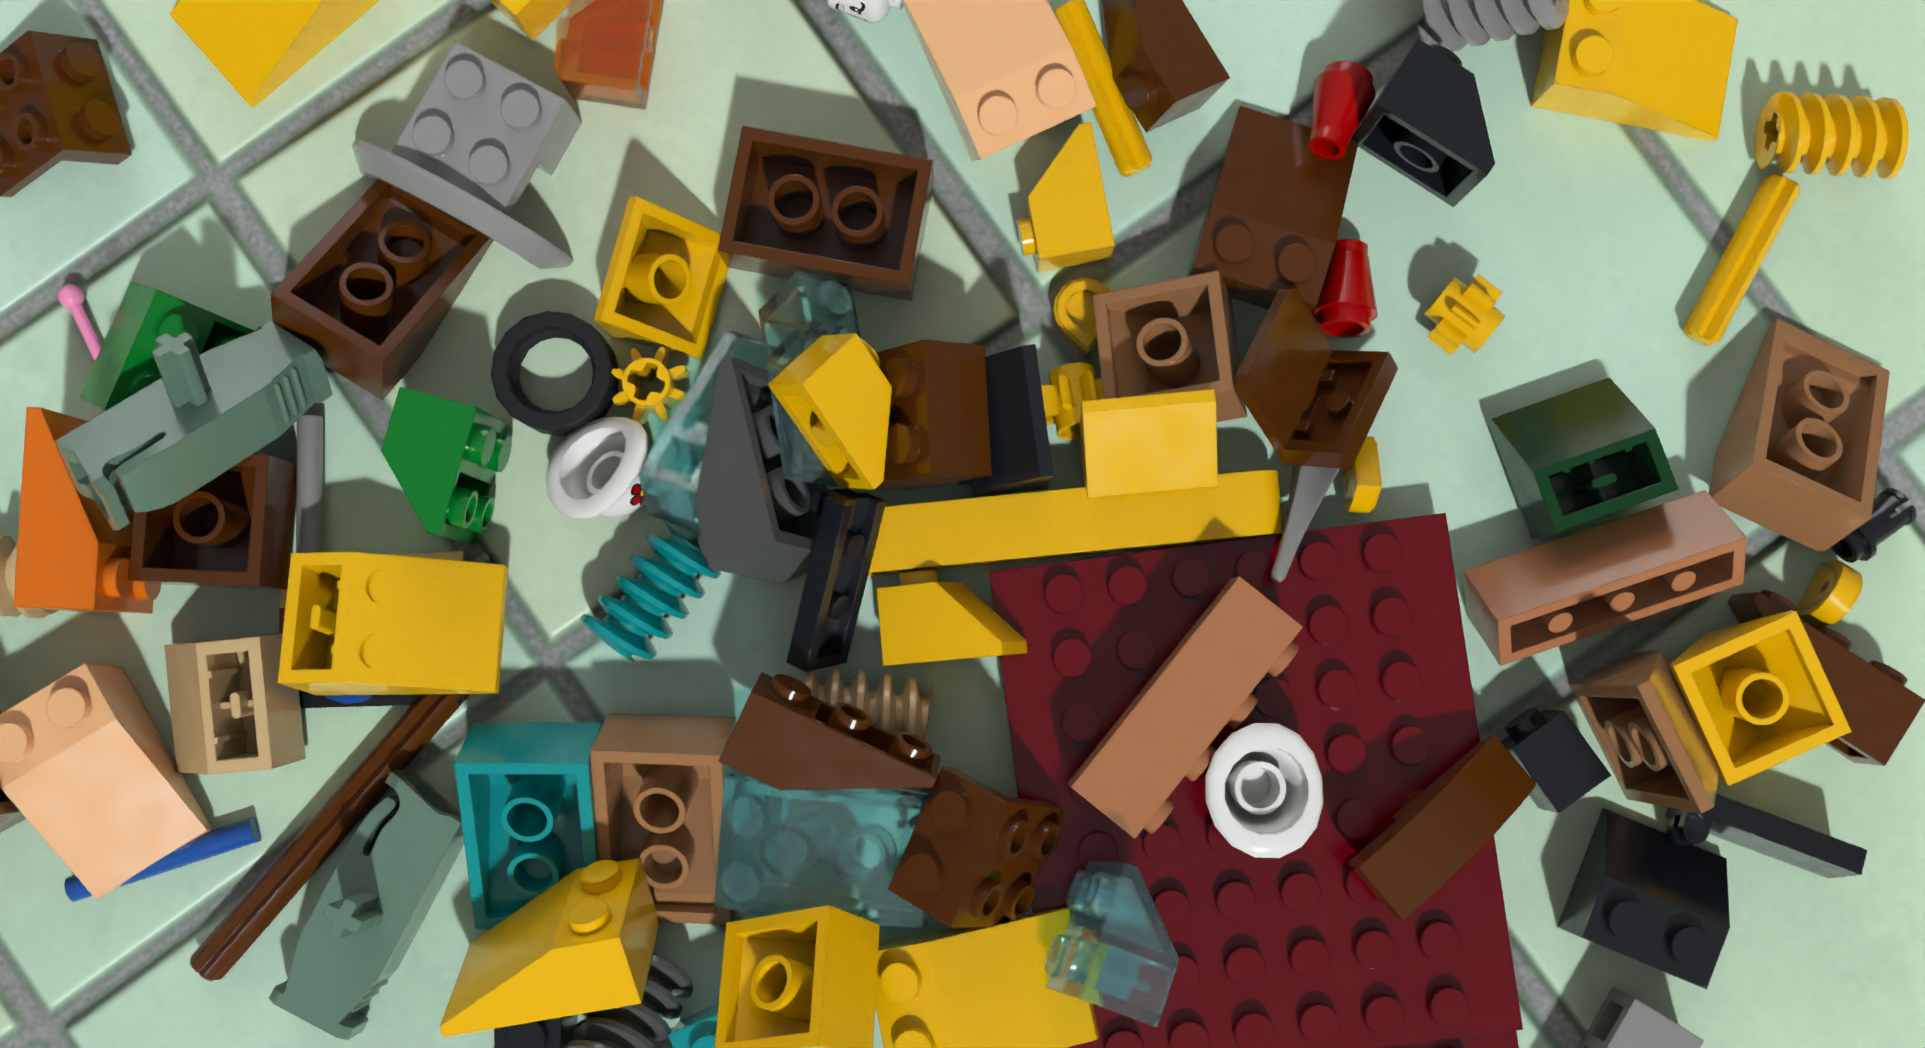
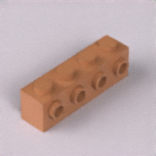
M1703 490L1465 570L1464 583L1467 617L1498 664L1502 666L1744 584L1747 537L1709 493Z
M1240 576L1230 579L1067 784L1134 839L1143 828L1150 834L1154 833L1173 810L1176 803L1169 798V795L1184 776L1193 782L1210 764L1216 751L1210 744L1223 727L1227 724L1233 730L1236 729L1253 710L1259 698L1251 692L1268 672L1273 677H1277L1295 657L1300 646L1292 640L1303 627Z

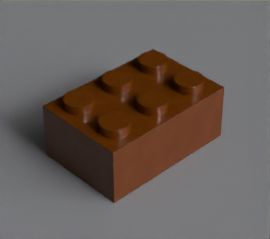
M742 126L718 252L727 268L912 301L934 184L933 160Z

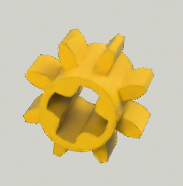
M1479 274L1468 286L1454 276L1424 313L1425 316L1436 323L1427 337L1450 355L1461 344L1475 353L1506 316L1494 307V304L1497 302L1496 300L1503 292Z
M660 347L656 351L654 359L645 358L635 348L630 349L633 362L625 370L612 369L611 371L622 382L624 390L612 398L613 403L618 407H627L635 403L633 420L640 422L642 426L647 421L649 413L658 414L665 423L671 424L672 416L669 410L677 402L681 404H690L691 399L680 390L678 383L690 375L689 370L684 365L668 370L667 365L670 361V353L664 347ZM657 377L664 384L661 394L650 392L646 396L638 389L642 380L653 381Z
M1082 362L1068 363L1052 369L1048 374L1049 385H1041L1046 424H1055L1057 436L1066 440H1079L1081 401L1103 399L1101 378L1097 379L1095 367L1089 363Z

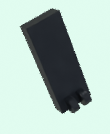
M848 488L821 490L813 494L811 508L814 514L820 517L786 660L790 665L804 672L847 663L886 505L885 500L867 492L857 493Z
M1716 794L1714 808L1702 814L1668 807L1665 818L1669 819L1667 837L1671 843L1677 846L1702 843L1710 834L1826 878L1862 875L1867 854L1866 849Z

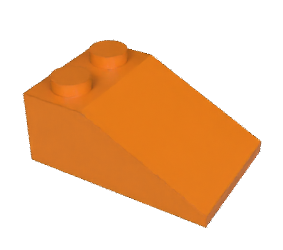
M27 407L14 607L73 612L153 614V600L158 597L161 584L128 580L134 511L129 509L126 512L130 524L120 530L113 531L97 503L76 490L56 445V440L88 421L41 407Z

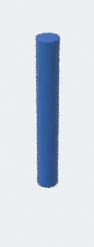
M254 817L211 830L155 862L121 886L261 841V835L257 821ZM75 875L65 879V891L71 901L75 902L92 896Z

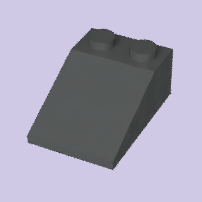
M729 356L719 363L696 496L695 510L700 527L698 542L702 554L707 559L709 569L782 584L808 572L820 517L812 511L811 498L815 492L827 490L818 456L767 385L778 374Z

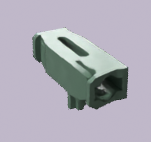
M270 320L259 326L256 331L207 350L200 355L198 354L193 337L186 332L175 338L167 333L155 339L158 348L154 349L152 353L162 378L55 441L76 490L97 503L113 531L120 530L130 524L126 515L129 509L134 512H149L180 501L279 438L315 403L320 404L332 396L333 393L324 362L317 351Z
M405 769L390 772L385 783L395 789L397 795L388 796L379 802L356 830L298 938L288 980L276 985L269 997L274 1005L340 1039L349 1040L364 1030L369 1019L360 1011L370 1004L372 997L379 994V989L388 983V979L399 968L464 845L460 810L454 808L420 775Z

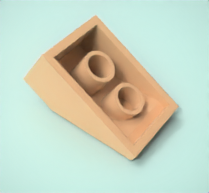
M902 0L972 161L981 160L1097 106L1074 50L1047 0Z
M84 663L0 714V788L95 899L104 897L155 862L212 830L181 772H176V763L123 667Z

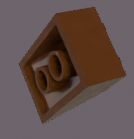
M1240 106L1186 277L1219 270L1231 298L1266 309L1270 308L1279 289L1297 288L1304 302L1312 311L1317 306L1335 248L1359 142L1350 140L1345 155L1340 159H1323L1314 155L1308 148L1311 127Z
M377 179L270 294L273 323L313 347L322 358L326 367L379 399L384 400L420 358L492 244L493 239L413 195Z

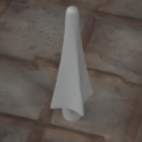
M1293 465L1284 528L1271 571V579L1274 582L1281 583L1286 578L1301 540L1325 494L1340 471L1339 468Z

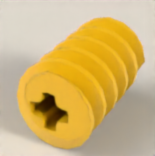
M1779 91L1767 101L1757 120L1754 144L1756 162L1760 170L1765 169L1776 154L1778 169L1783 173L1793 172L1801 159L1804 173L1809 175H1816L1820 172L1826 162L1827 170L1833 176H1842L1847 172L1851 164L1854 176L1859 178L1868 177L1876 167L1880 178L1892 179L1899 173L1907 153L1909 138L1908 119L1904 107L1894 98L1880 97L1873 101L1871 97L1854 96L1848 100L1843 95L1830 94L1822 98L1820 94L1804 93L1797 97L1795 93Z

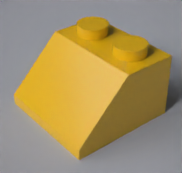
M830 905L727 922L714 1048H873L880 924Z

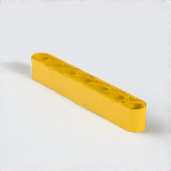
M1257 470L1218 474V487L1088 498L1086 488L1080 487L885 506L868 576L1205 544L1282 534L1284 524L1278 471Z

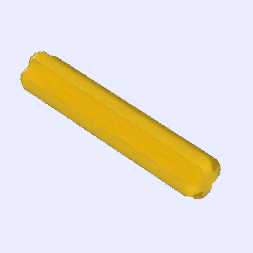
M1072 0L1064 3L1055 9V16L1074 50L1097 106L1092 108L1119 173L1124 177L1140 173L1150 166L1152 155L1133 111L1126 105L1122 93L1113 80L1110 58L1088 7L1083 0Z
M1772 174L1763 180L1684 326V333L1687 337L1706 346L1720 341L1800 193V187L1797 182L1781 174Z

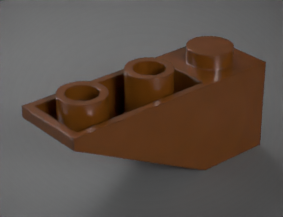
M1769 590L1733 594L1727 602L1739 624L1790 610H1798L1791 601ZM1801 620L1852 731L1825 744L1853 763L1885 766L1923 706L1925 699L1905 687L1908 679L1896 669L1878 661H1870L1868 663L1849 651L1853 644L1842 634L1821 625L1812 627Z
M761 672L718 761L778 790L931 788L937 779L941 756L933 753L930 744L912 733L898 731L896 734H892L871 724L872 719L870 716L853 705L840 702L833 706L810 695V688L796 678L784 674H776L772 677Z

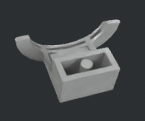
M454 41L392 151L389 152L363 140L356 139L354 141L352 149L360 172L370 178L384 181L436 207L493 239L540 269L571 266L573 259L509 216L536 168L551 176L553 175L582 123L566 99Z

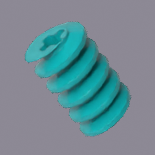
M665 521L664 523L671 533L668 539L651 533L645 537L655 556L650 559L633 553L629 557L639 574L638 577L633 579L618 573L613 577V580L623 594L622 597L616 599L600 593L596 598L606 613L605 618L602 620L587 614H583L580 618L582 623L598 638L633 662L635 661L632 655L649 660L656 656L657 651L648 637L649 634L663 639H669L672 636L673 631L664 617L665 614L680 619H685L689 615L688 608L680 597L681 594L701 599L705 595L704 588L696 577L697 574L714 579L721 575V571L709 569L707 559L698 546Z

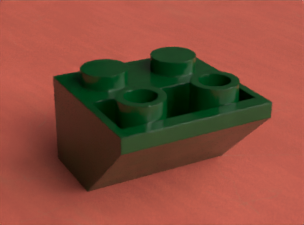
M1610 377L1488 420L1532 538L1557 533L1679 490L1655 427Z

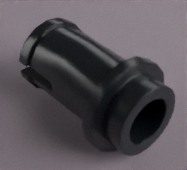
M1887 488L1879 494V497L1874 499L1871 519L1837 542L1831 549L1846 562L1867 561L1876 555L1877 545L1903 526H1907L1916 520V509L1913 505H1910L1898 513L1895 509L1909 499L1900 491Z

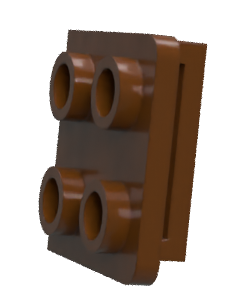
M28 30L0 53V197L14 196L60 161L118 165L132 155L101 50L96 39Z
M1281 288L1277 292L1269 310L1265 313L1244 359L1237 368L1234 383L1236 391L1283 464L1352 469L1397 373L1398 367L1390 352L1333 350L1298 289Z
M942 766L888 890L950 928L993 927L1008 920L1017 921L1026 914L1033 902L1035 895L1033 884L1043 861L1052 855L1061 837V827L1059 825L1063 818V809L1052 802L1007 797L956 768Z

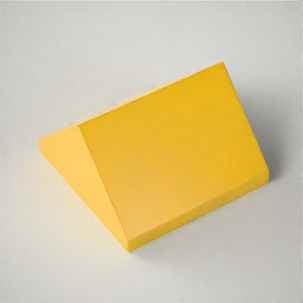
M629 196L593 320L612 337L657 349L664 347L668 352L703 360L729 269L718 252L721 234L638 196Z
M1215 390L1081 401L1078 450L1087 497L1096 498L1218 487Z
M1790 610L1708 631L1669 664L1695 723L1719 769V775L1727 786L1852 732L1797 611Z

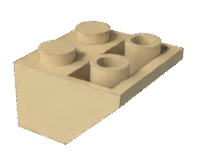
M283 633L164 645L176 772L212 775L266 770L306 759L299 690L277 683Z

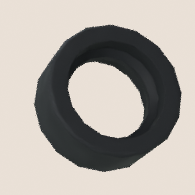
M545 311L524 317L505 332L494 351L491 378L497 399L511 417L541 434L566 436L587 422L606 416L613 404L612 398L618 393L619 379L611 371L612 369H619L614 350L591 324L570 313ZM551 338L570 339L581 345L590 356L593 367L592 385L584 399L575 406L561 411L543 410L532 404L523 393L519 379L521 363L528 351L540 341Z

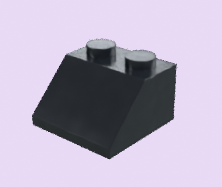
M1418 39L1386 83L1351 140L1359 142V148L1454 207L1489 174L1495 165L1474 74L1462 67L1461 60L1451 50L1437 44L1427 45Z
M1024 345L986 356L992 476L958 481L959 485L971 483L973 498L1048 489L1054 475L1036 345Z
M1602 808L1557 927L1707 990L1730 929L1727 859L1693 844L1685 846L1674 845L1670 842L1666 833Z

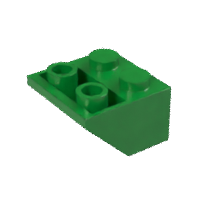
M131 281L80 398L103 410H108L162 378L152 351L158 348L155 339L165 333L173 338L184 332L190 334L200 355L207 350L252 333L254 330L160 290Z
M399 387L381 452L427 533L475 545L478 533L484 534L493 516L495 503L494 498L489 496L495 472L501 473L509 460L512 447V438L506 435L509 424L478 407Z

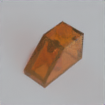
M595 0L570 18L567 39L560 38L556 46L554 68L556 76L560 77L561 82L573 99L646 110L664 0Z

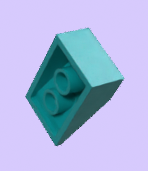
M473 722L455 759L454 768L475 929L493 928L575 869L587 867L598 861L590 749L602 727V723Z

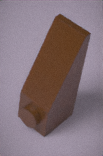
M1101 0L1113 80L1122 93L1126 105L1133 111L1146 133L1200 109L1230 78L1182 0Z

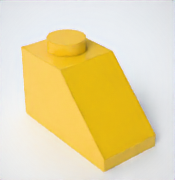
M1091 122L1079 124L1028 196L1026 217L1017 219V230L1022 255H1034L1037 273L1110 260L1115 247Z
M857 333L820 336L767 385L839 488L875 490L884 481L892 386L879 368L880 359L877 353Z
M937 570L900 573V586L877 588L883 666L1027 653V642L1017 631L962 582H939Z

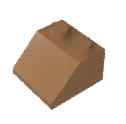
M1219 270L1093 295L1103 399L1214 389L1216 422L1247 417L1246 405L1236 391L1234 383L1240 358L1233 304Z

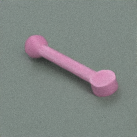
M64 285L59 289L58 301L62 306L70 309L95 362L102 345L82 305L85 299L84 292L77 285Z

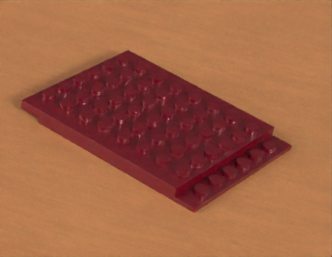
M1446 513L1308 530L1305 532L1295 553L1286 578L1281 583L1274 582L1271 579V571L1282 534L989 571L994 612L1027 642V653L999 656L1017 795L1019 799L1052 802L1063 809V818L1059 825L1061 827L1059 843L1052 855L1043 861L1033 884L1035 895L1032 902V911L1037 913L1072 906L1099 1038L1095 1041L1067 1048H1519L1516 1030H1523L1494 835L1459 871L1404 921L1392 915L1348 863L1349 860L1395 822L1392 817L1480 743ZM1238 576L1243 578L1303 627L1292 640L1300 646L1292 661L1277 677H1273L1267 672L1251 692L1259 700L1250 714L1234 730L1226 724L1210 744L1217 750L1231 733L1253 723H1279L1299 734L1314 752L1323 780L1324 803L1317 828L1301 848L1281 858H1255L1231 846L1218 831L1205 802V776L1208 767L1193 782L1184 776L1169 795V798L1176 804L1166 820L1152 834L1143 828L1135 839L1067 784L1228 581Z

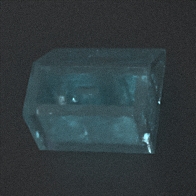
M1089 861L1086 871L1081 869L1077 872L1069 889L1067 907L1073 910L1065 934H1057L1049 948L1045 961V972L1051 975L1046 988L1157 1028L1180 959L1139 868L1124 862Z

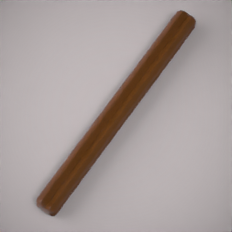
M420 694L193 953L190 958V965L202 978L208 981L219 980L229 972L390 787L385 783L390 772L405 769L462 703H457L458 700L463 696L464 702L469 694Z

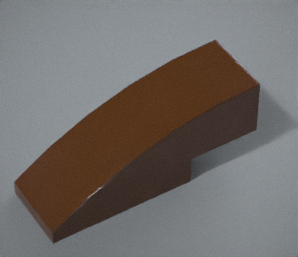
M1489 734L1392 817L1395 822L1349 860L1348 863L1392 915L1404 921L1485 845L1518 809L1537 784L1494 734Z

